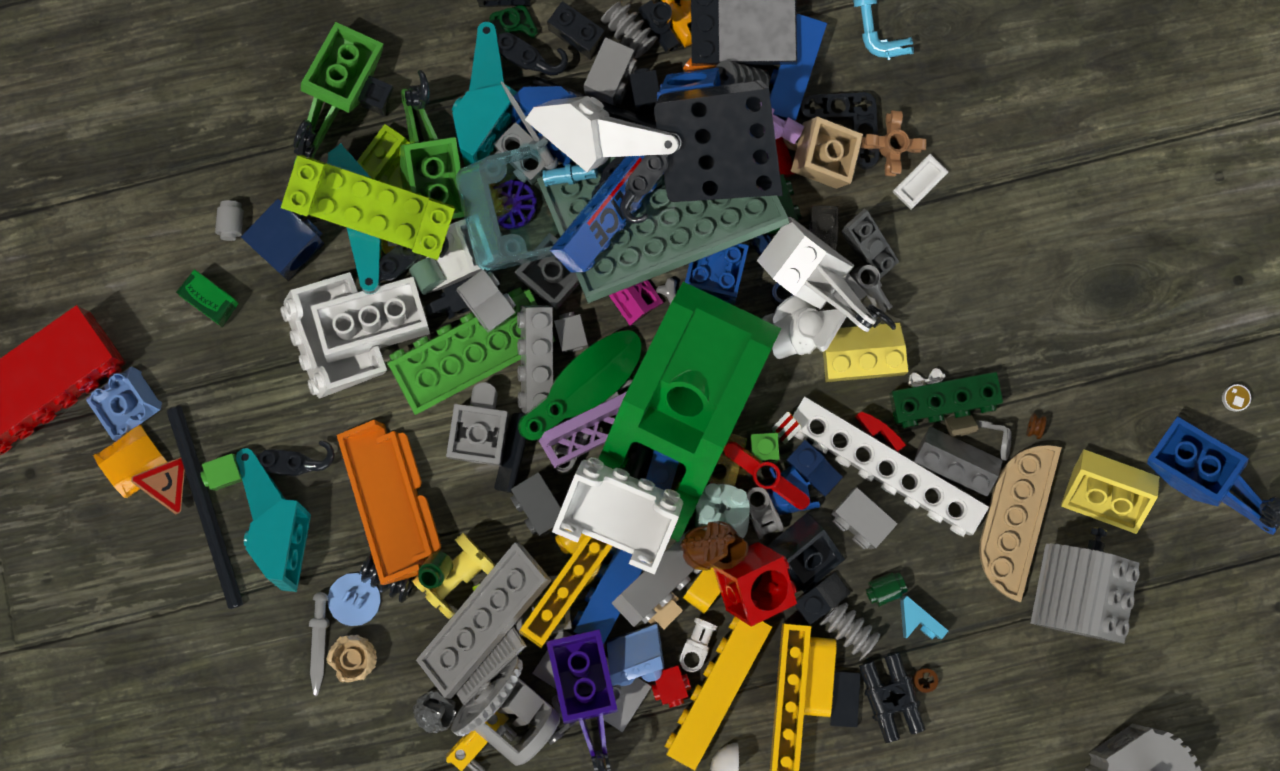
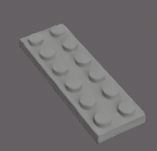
M515 542L416 659L444 698L451 699L552 581L520 543Z

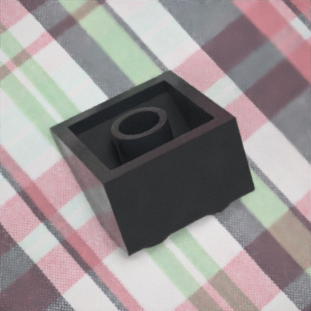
M808 512L766 546L785 556L789 563L788 574L803 593L807 592L845 560L826 531Z

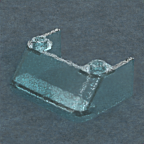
M530 146L487 156L460 169L456 175V184L474 258L478 267L484 271H495L555 256L550 251L553 246L528 252L524 239L519 235L509 234L501 236L489 184L497 183L505 177L507 173L506 164L532 158Z

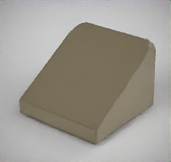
M972 415L962 418L950 417L945 419L948 435L954 438L974 434L978 430V425Z

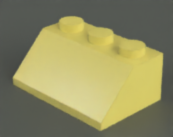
M895 323V330H892L887 324H879L876 328L872 327L868 332L858 326L839 328L829 347L823 352L826 382L903 376L908 373L906 345L900 323Z
M1083 449L1072 471L1061 507L1137 534L1158 498L1160 477Z

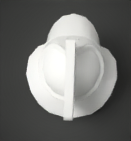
M792 295L776 308L775 313L766 315L762 319L782 328L772 350L777 359H783L794 354H811L816 348L821 352L827 350L847 316L838 309L817 311L815 306Z

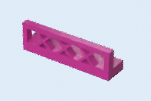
M648 280L609 295L629 325L636 323L646 313L664 303ZM641 293L646 294L652 303L647 305L641 297Z

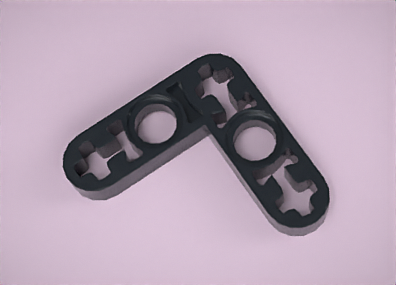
M869 93L809 95L802 100L800 113L806 120L815 117L825 120L852 119L853 131L858 132V128L866 124L872 128V134L878 135L876 101ZM849 100H853L852 105H859L861 100H865L866 104L871 105L867 108L866 112L862 111V107H853V113H849ZM823 101H827V114H823L824 108L816 109L814 114H810V110L805 109V107H808L809 102H814V106L821 107L823 106ZM833 101H842L845 104V110L842 113L833 112L830 107ZM860 146L856 164L858 167L866 170L873 168L879 159V149H868L869 155H873L874 158H871L869 163H865V159L860 158L865 149Z

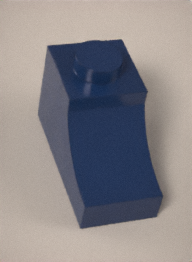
M806 440L785 461L789 466L795 468L800 476L807 482H810V485L824 497L843 478L827 462L825 457Z

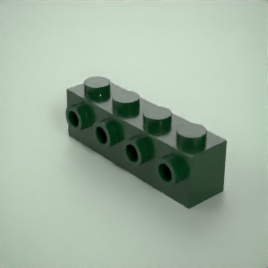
M997 372L896 390L889 394L895 425L902 424L903 428L918 426V421L928 419L929 423L944 421V416L954 414L955 418L971 416L970 411L980 409L981 414L997 411L996 406L1003 404Z

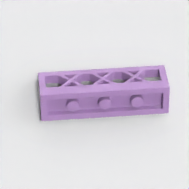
M627 392L544 432L539 442L554 468L605 444L608 435L597 431L598 424L602 421L610 424L614 423L615 419L611 417L617 415ZM582 432L591 435L589 444L584 446L575 443L576 434ZM557 443L569 446L567 455L559 459L551 447Z

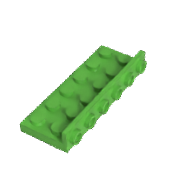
M518 287L507 293L516 305L513 307L515 313L489 333L480 324L473 312H470L460 318L461 323L452 327L451 324H447L436 330L438 335L428 339L427 336H424L413 342L414 347L405 352L402 348L389 355L391 359L386 364L393 373L414 415L521 360V355H518L517 350L518 339H521V328L517 326V314L520 312V305H537L529 289L522 291L521 287Z

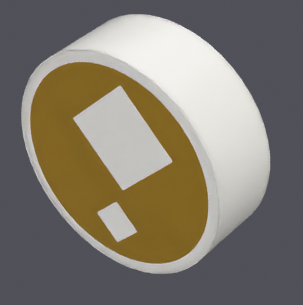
M1232 385L1223 392L1222 402L1228 410L1238 412L1249 406L1251 394L1243 385Z

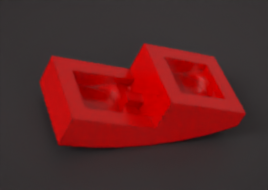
M862 411L855 416L869 436L873 437L879 432L889 447L896 452L906 446L902 439L879 419Z

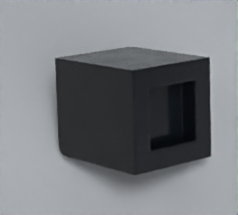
M368 76L358 100L362 107L386 116L388 112L386 105L394 87Z

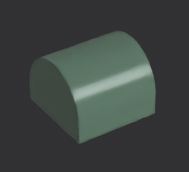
M425 258L415 263L409 269L422 294H428L446 280L435 259Z

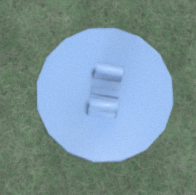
M346 574L338 578L330 587L328 608L333 617L342 624L349 626L363 625L371 621L379 610L381 603L380 591L377 586L375 588L371 587V579L363 583L361 581L362 574Z

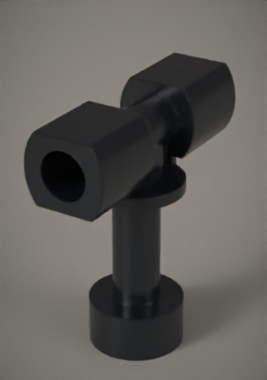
M650 0L638 9L652 31L659 34L657 40L666 54L681 45L680 40L672 28H670L672 9L666 2L655 3L654 0Z

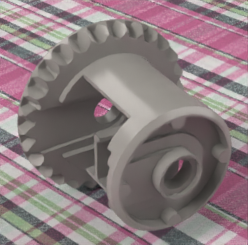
M518 656L490 682H486L466 705L461 707L451 727V731L457 736H465L471 731L477 732L515 766L523 765L532 759L548 742L560 722V713L519 678L523 669V663ZM496 711L505 714H515L518 717L512 723L515 727L530 723L527 728L529 731L523 736L518 745L511 746L502 738L507 731L504 726L500 725L495 732L485 723Z

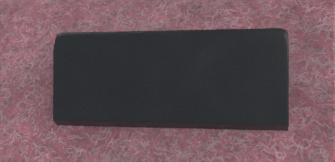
M513 413L505 441L502 467L499 466L494 489L513 494L511 489L516 486L527 439L522 437L518 430V423L525 415L523 413Z

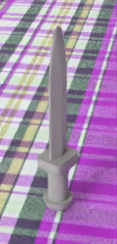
M501 81V85L510 102L533 138L529 146L533 150L538 151L545 163L544 167L546 169H555L558 165V159L552 156L546 146L548 144L547 138L537 136L532 126L525 121L526 116L517 101Z
M318 592L313 596L312 600H315L314 618L309 621V627H312L310 677L315 696L319 693L324 675L326 628L330 626L329 620L325 618L326 601L329 599L323 592Z

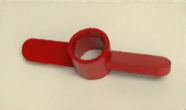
M728 442L725 445L724 454L753 475V480L758 487L772 489L800 510L808 507L810 504L809 497L783 478L775 464L762 462L736 442ZM762 466H770L775 470L776 480L773 484L765 486L758 481L757 472Z

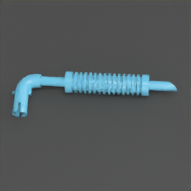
M853 0L854 7L861 6L864 27L862 38L865 47L871 54L877 57H885L887 60H891L890 57L914 54V47L902 48V46L913 44L911 37L888 41V39L879 40L877 31H874L871 5L877 4V0Z

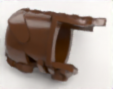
M722 521L708 522L707 526L691 529L686 533L685 539L680 544L685 562L697 570L708 571L710 568L720 570L731 569L740 561H743L748 554V543L733 527Z

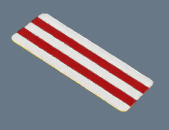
M786 412L771 429L774 433H778L779 439L786 444L802 427L789 412Z

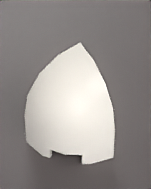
M738 743L727 744L718 750L712 758L710 770L739 771Z

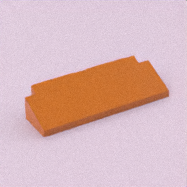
M376 420L338 434L337 439L380 584L386 585L418 576L419 568L431 553L441 549V543L428 500L425 496L418 495L417 492L422 481L408 436L395 431L387 434L385 424Z

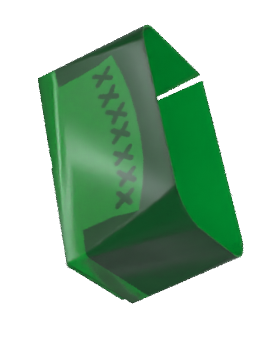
M195 269L176 291L180 297L222 328L239 304L232 296Z

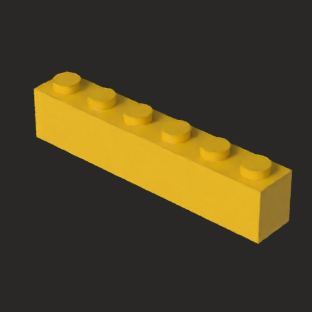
M586 535L523 624L519 633L542 648L613 546Z
M733 617L729 628L732 629L728 639L723 637L716 649V652L720 653L715 663L710 661L703 673L707 677L703 686L701 687L697 684L690 697L694 701L690 710L684 708L677 723L681 724L677 734L671 732L664 747L668 748L667 756L694 771L696 770L772 629V626L763 621L751 627L737 617Z
M782 623L770 771H799L811 626Z

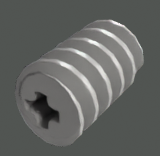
M619 1L606 11L601 18V22L609 24L608 30L615 32L614 37L617 40L622 39V45L634 50L636 59L647 52L658 37L655 35L648 38L651 28L648 27L642 30L641 27L645 21L642 19L635 22L634 20L638 13L628 14L631 5L627 4L622 7V1Z
M846 602L839 606L836 605L824 617L820 625L829 622L828 632L830 633L837 629L838 633L835 639L839 640L846 637L843 646L847 647L853 644L852 654L854 655L861 651V660L877 644L880 633L875 632L870 635L872 630L870 624L862 628L864 618L860 617L854 620L855 610L846 613L849 605Z

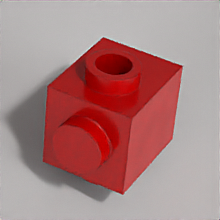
M678 665L663 669L661 677L655 681L656 684L651 685L655 700L661 699L662 705L668 704L669 708L684 704L683 698L688 697L687 691L691 690L687 674L681 675Z

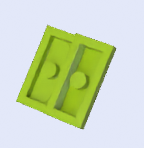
M384 124L357 162L372 179L403 189L400 175L401 145L410 144V142Z

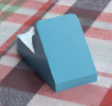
M908 596L901 598L904 638H908L919 623L922 625L920 630L932 640L934 637L942 639L947 634L948 630Z

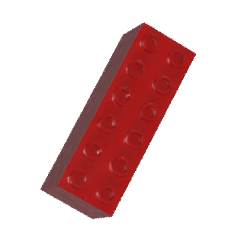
M77 305L0 358V455L9 451L12 448L11 444L19 438L23 440L33 434V428L40 423L46 424L56 417L55 413L63 407L67 409L78 402L77 398L80 395L96 390L100 386V381L121 372V367L126 362L91 312Z

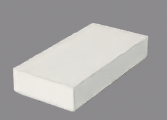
M929 154L893 190V193L912 210L948 174V171Z

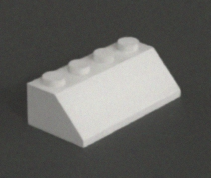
M414 277L379 286L378 291L374 294H366L361 291L310 306L323 353L328 363L369 352L375 346H378L380 349L430 334Z

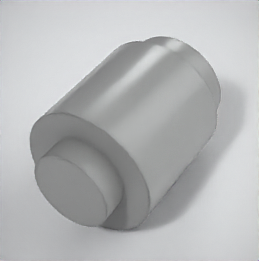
M229 200L220 202V207L217 208L215 233L220 235V239L235 241L236 237L242 236L244 210L241 209V203Z

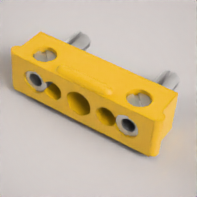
M496 711L485 722L495 732L500 725L504 726L507 729L504 735L510 741L514 740L511 735L515 738L517 736V733L506 724L509 717L505 713ZM471 731L469 734L462 736L446 754V762L454 764L460 771H463L466 766L472 771H485V768L473 758L488 742L477 732Z

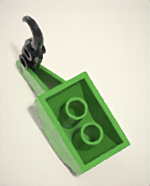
M335 22L301 82V91L314 98L308 119L303 120L297 129L293 142L295 154L314 158L339 110L341 109L349 113L359 105L358 98L368 76L373 77L383 51V43ZM326 102L332 106L316 136L314 129L323 103Z
M419 70L420 85H412L407 89L401 90L410 144L401 145L400 150L402 187L405 190L455 206L452 219L467 217L456 137L437 138L424 110L425 104H429L430 98L428 80L425 73ZM412 108L414 109L424 139L423 142L418 141Z

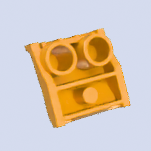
M142 425L133 428L112 445L93 455L102 472L124 498H128L140 490L139 487L131 482L132 476L167 463L166 459L144 431Z

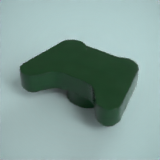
M520 5L492 13L489 17L490 23L495 26L496 32L499 34L523 32L530 38L538 36V29L526 6Z

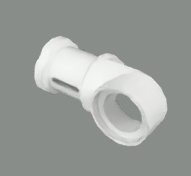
M695 618V628L691 638L687 639L679 659L680 665L684 670L695 672L701 669L709 651L708 643L713 631H716L718 626ZM704 629V633H703V635H702V638H701V640L699 641V638H700V636H701L702 630ZM689 652H694L699 656V664L694 668H689L684 663V657Z

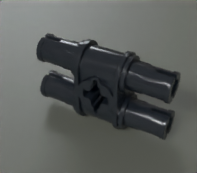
M899 652L884 657L892 679L886 685L881 683L874 661L859 665L867 688L864 690V695L868 697L873 712L872 718L878 721L885 743L900 739L893 718L897 711L903 712L911 735L926 730L918 708L921 702L917 699L911 681L913 678L907 675ZM889 691L895 694H902L895 699L896 704L894 705L892 702L883 701L890 696Z

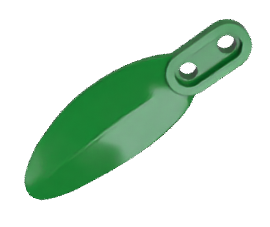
M629 330L615 332L595 342L574 358L556 378L548 396L520 419L518 430L521 436L528 440H538L544 432L554 428L563 419L578 416L597 407L611 397L626 382L639 361L641 341L638 335ZM552 405L558 407V412L555 415L550 411ZM533 421L538 425L535 432L530 430V424Z

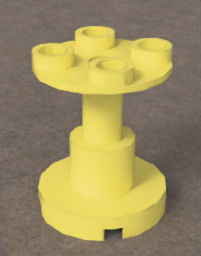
M462 533L455 539L463 551L452 561L453 569L439 587L432 589L424 587L419 582L418 576L412 581L421 592L426 590L425 598L435 608L441 605L438 609L448 619L452 618L455 613L444 598L462 581L468 583L481 570L488 575L495 567L490 558L465 533Z

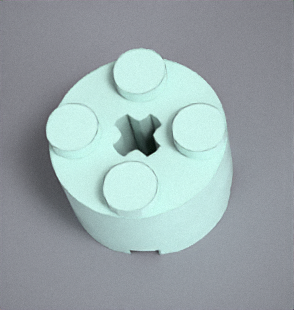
M708 484L696 505L695 527L707 526L708 522L722 521L733 527L744 538L748 531L750 504L746 492L731 485Z

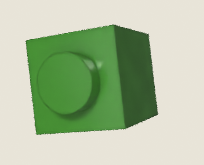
M778 433L751 434L750 453L762 462H778Z
M229 454L202 464L204 470L201 472L202 481L211 490L217 491L242 482L235 454Z

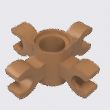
M891 111V114H886V135L866 134V137H862L861 148L879 149V152L886 157L885 176L895 177L896 174H901L900 153L904 151L921 153V150H926V139H909L908 135L901 130L902 111ZM890 138L896 141L897 149L891 146Z

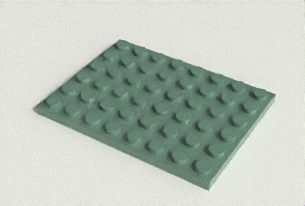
M609 157L605 164L597 167L598 178L576 181L573 185L563 183L546 187L543 176L537 178L560 237L591 200L592 191L598 185L604 168L615 157ZM663 174L657 181L656 188L646 194L641 200L642 205L640 208L631 213L635 217L648 214V218L639 224L626 221L627 223L624 228L615 233L610 239L611 243L608 248L600 252L594 259L595 264L586 272L575 273L586 300L590 303L789 224V219L777 195L671 202L667 197Z

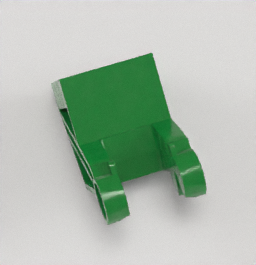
M682 282L621 403L602 452L598 457L605 466L612 469H622L629 461L627 456L633 443L638 442L684 464L686 473L675 489L683 500V506L670 537L677 542L680 541L782 329L685 282Z

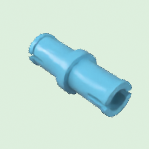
M571 163L566 164L562 168L543 170V181L546 187L563 183L573 185L576 181L598 178L597 168L586 172L579 165L573 166Z

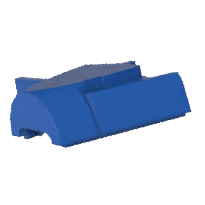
M789 466L780 473L783 478L804 492L808 497L810 496L808 490L810 482L806 483L795 468ZM772 467L769 468V472L773 480H771L765 486L773 484L776 480V475ZM765 489L778 515L820 507L819 501L810 502L806 509L800 510L772 489Z

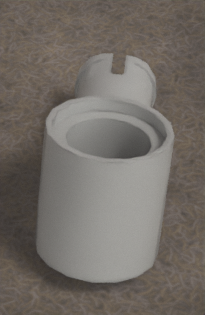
M863 265L852 270L850 276L866 292V296L872 305L884 313L893 307L881 289L880 273L876 267ZM864 270L870 276L867 284H864L860 278Z

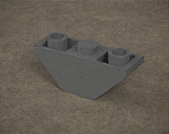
M865 208L845 225L841 232L845 240L866 265H872L879 270L880 279L899 262Z

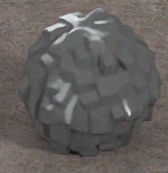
M431 690L420 696L416 700L417 704L413 706L414 718L419 727L428 733L448 730L457 713L455 701L444 698L439 690Z

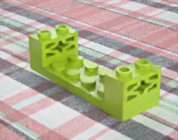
M301 154L297 155L281 205L282 209L306 217L311 215L410 248L414 253L435 260L439 258L455 210V206Z

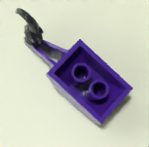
M600 629L546 641L564 724L580 722L591 754L594 771H611L606 748L603 715L618 712ZM597 717L601 750L595 751L585 719Z

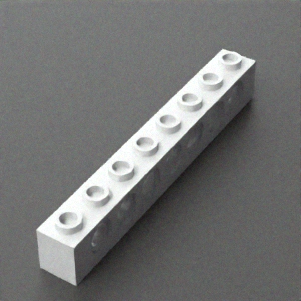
M806 397L802 399L793 414L795 420L802 427L794 437L802 441L804 438L814 442L812 446L819 452L826 454L829 451L837 456L835 461L847 468L850 465L860 470L858 475L872 482L874 478L882 483L881 488L894 496L896 492L905 497L904 502L915 509H918L919 506L929 511L927 513L928 517L938 523L944 520L952 525L950 527L951 531L962 537L965 534L969 536L974 534L989 508ZM817 420L823 424L824 431L822 434L812 433L810 430V423ZM841 434L846 438L847 444L844 448H837L833 444L834 435ZM858 448L868 450L869 459L867 462H861L857 459L856 451ZM883 461L890 463L892 466V473L889 476H884L879 471V464ZM905 475H910L915 480V486L912 490H908L902 485V478ZM928 489H933L938 494V500L934 504L929 503L925 498V493ZM952 502L957 503L961 508V513L957 518L952 517L948 512V507Z

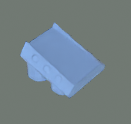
M130 367L122 373L114 374L109 378L105 386L94 390L86 398V401L114 441H117L130 430L161 410L162 402L157 399L141 375L142 372L134 367Z
M657 623L607 640L612 686L617 684L620 686L630 685L638 677H642L647 682L656 681L661 677L664 661Z

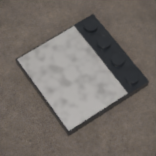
M691 0L692 66H717L721 61L745 65H797L796 0Z

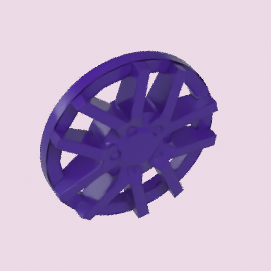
M510 180L495 187L488 197L490 216L499 226L506 229H518L525 226L532 220L537 209V200L534 192L528 185L520 181ZM514 185L519 186L516 194H513ZM509 186L507 194L502 191L503 188ZM524 188L528 191L529 195L522 196ZM497 193L504 196L502 201L495 198ZM532 199V205H523V201ZM493 202L500 205L495 210H493ZM504 210L505 213L498 220L495 215ZM522 210H531L527 218H525ZM519 214L522 222L516 223L514 216ZM510 216L512 224L503 223Z

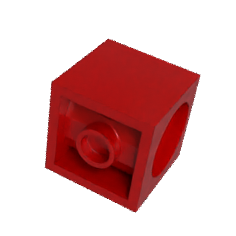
M759 542L748 546L747 556L735 567L726 570L713 568L726 611L751 627L797 604L795 598L796 587L788 574L789 563L785 556ZM762 574L758 587L751 592L754 581Z

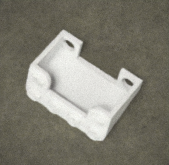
M350 272L290 290L284 300V306L281 307L282 317L285 322H289L292 330L290 331L291 341L294 346H298L301 354L299 356L300 365L304 371L307 370L309 375L308 386L312 395H317L318 398H323L383 375L387 371L378 346L373 347L369 352L328 363L324 356L310 306L358 293Z
M591 457L588 460L581 461L552 532L577 543L581 534H585L631 553L630 565L655 575L679 518L683 500L680 498V494L674 490L660 489L647 479L638 480L629 476V473L623 469L609 468L601 460Z

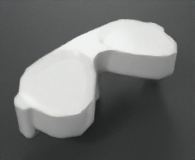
M934 368L927 379H924L917 373H911L908 385L918 387L939 383L945 378V374L938 368Z

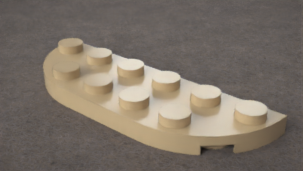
M1037 446L1018 453L1005 464L994 485L980 539V560L990 583L1000 593L1017 602L1022 600L1062 447Z

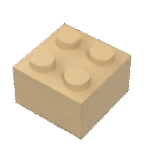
M820 117L803 122L804 129L799 137L791 172L836 189L851 184L863 134Z

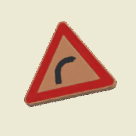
M181 457L132 476L131 482L174 514L181 512L185 472Z

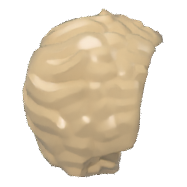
M359 635L340 636L334 645L331 646L326 659L327 663L337 671L336 676L340 682H353L364 680L376 667L377 655L373 644L368 642V639Z

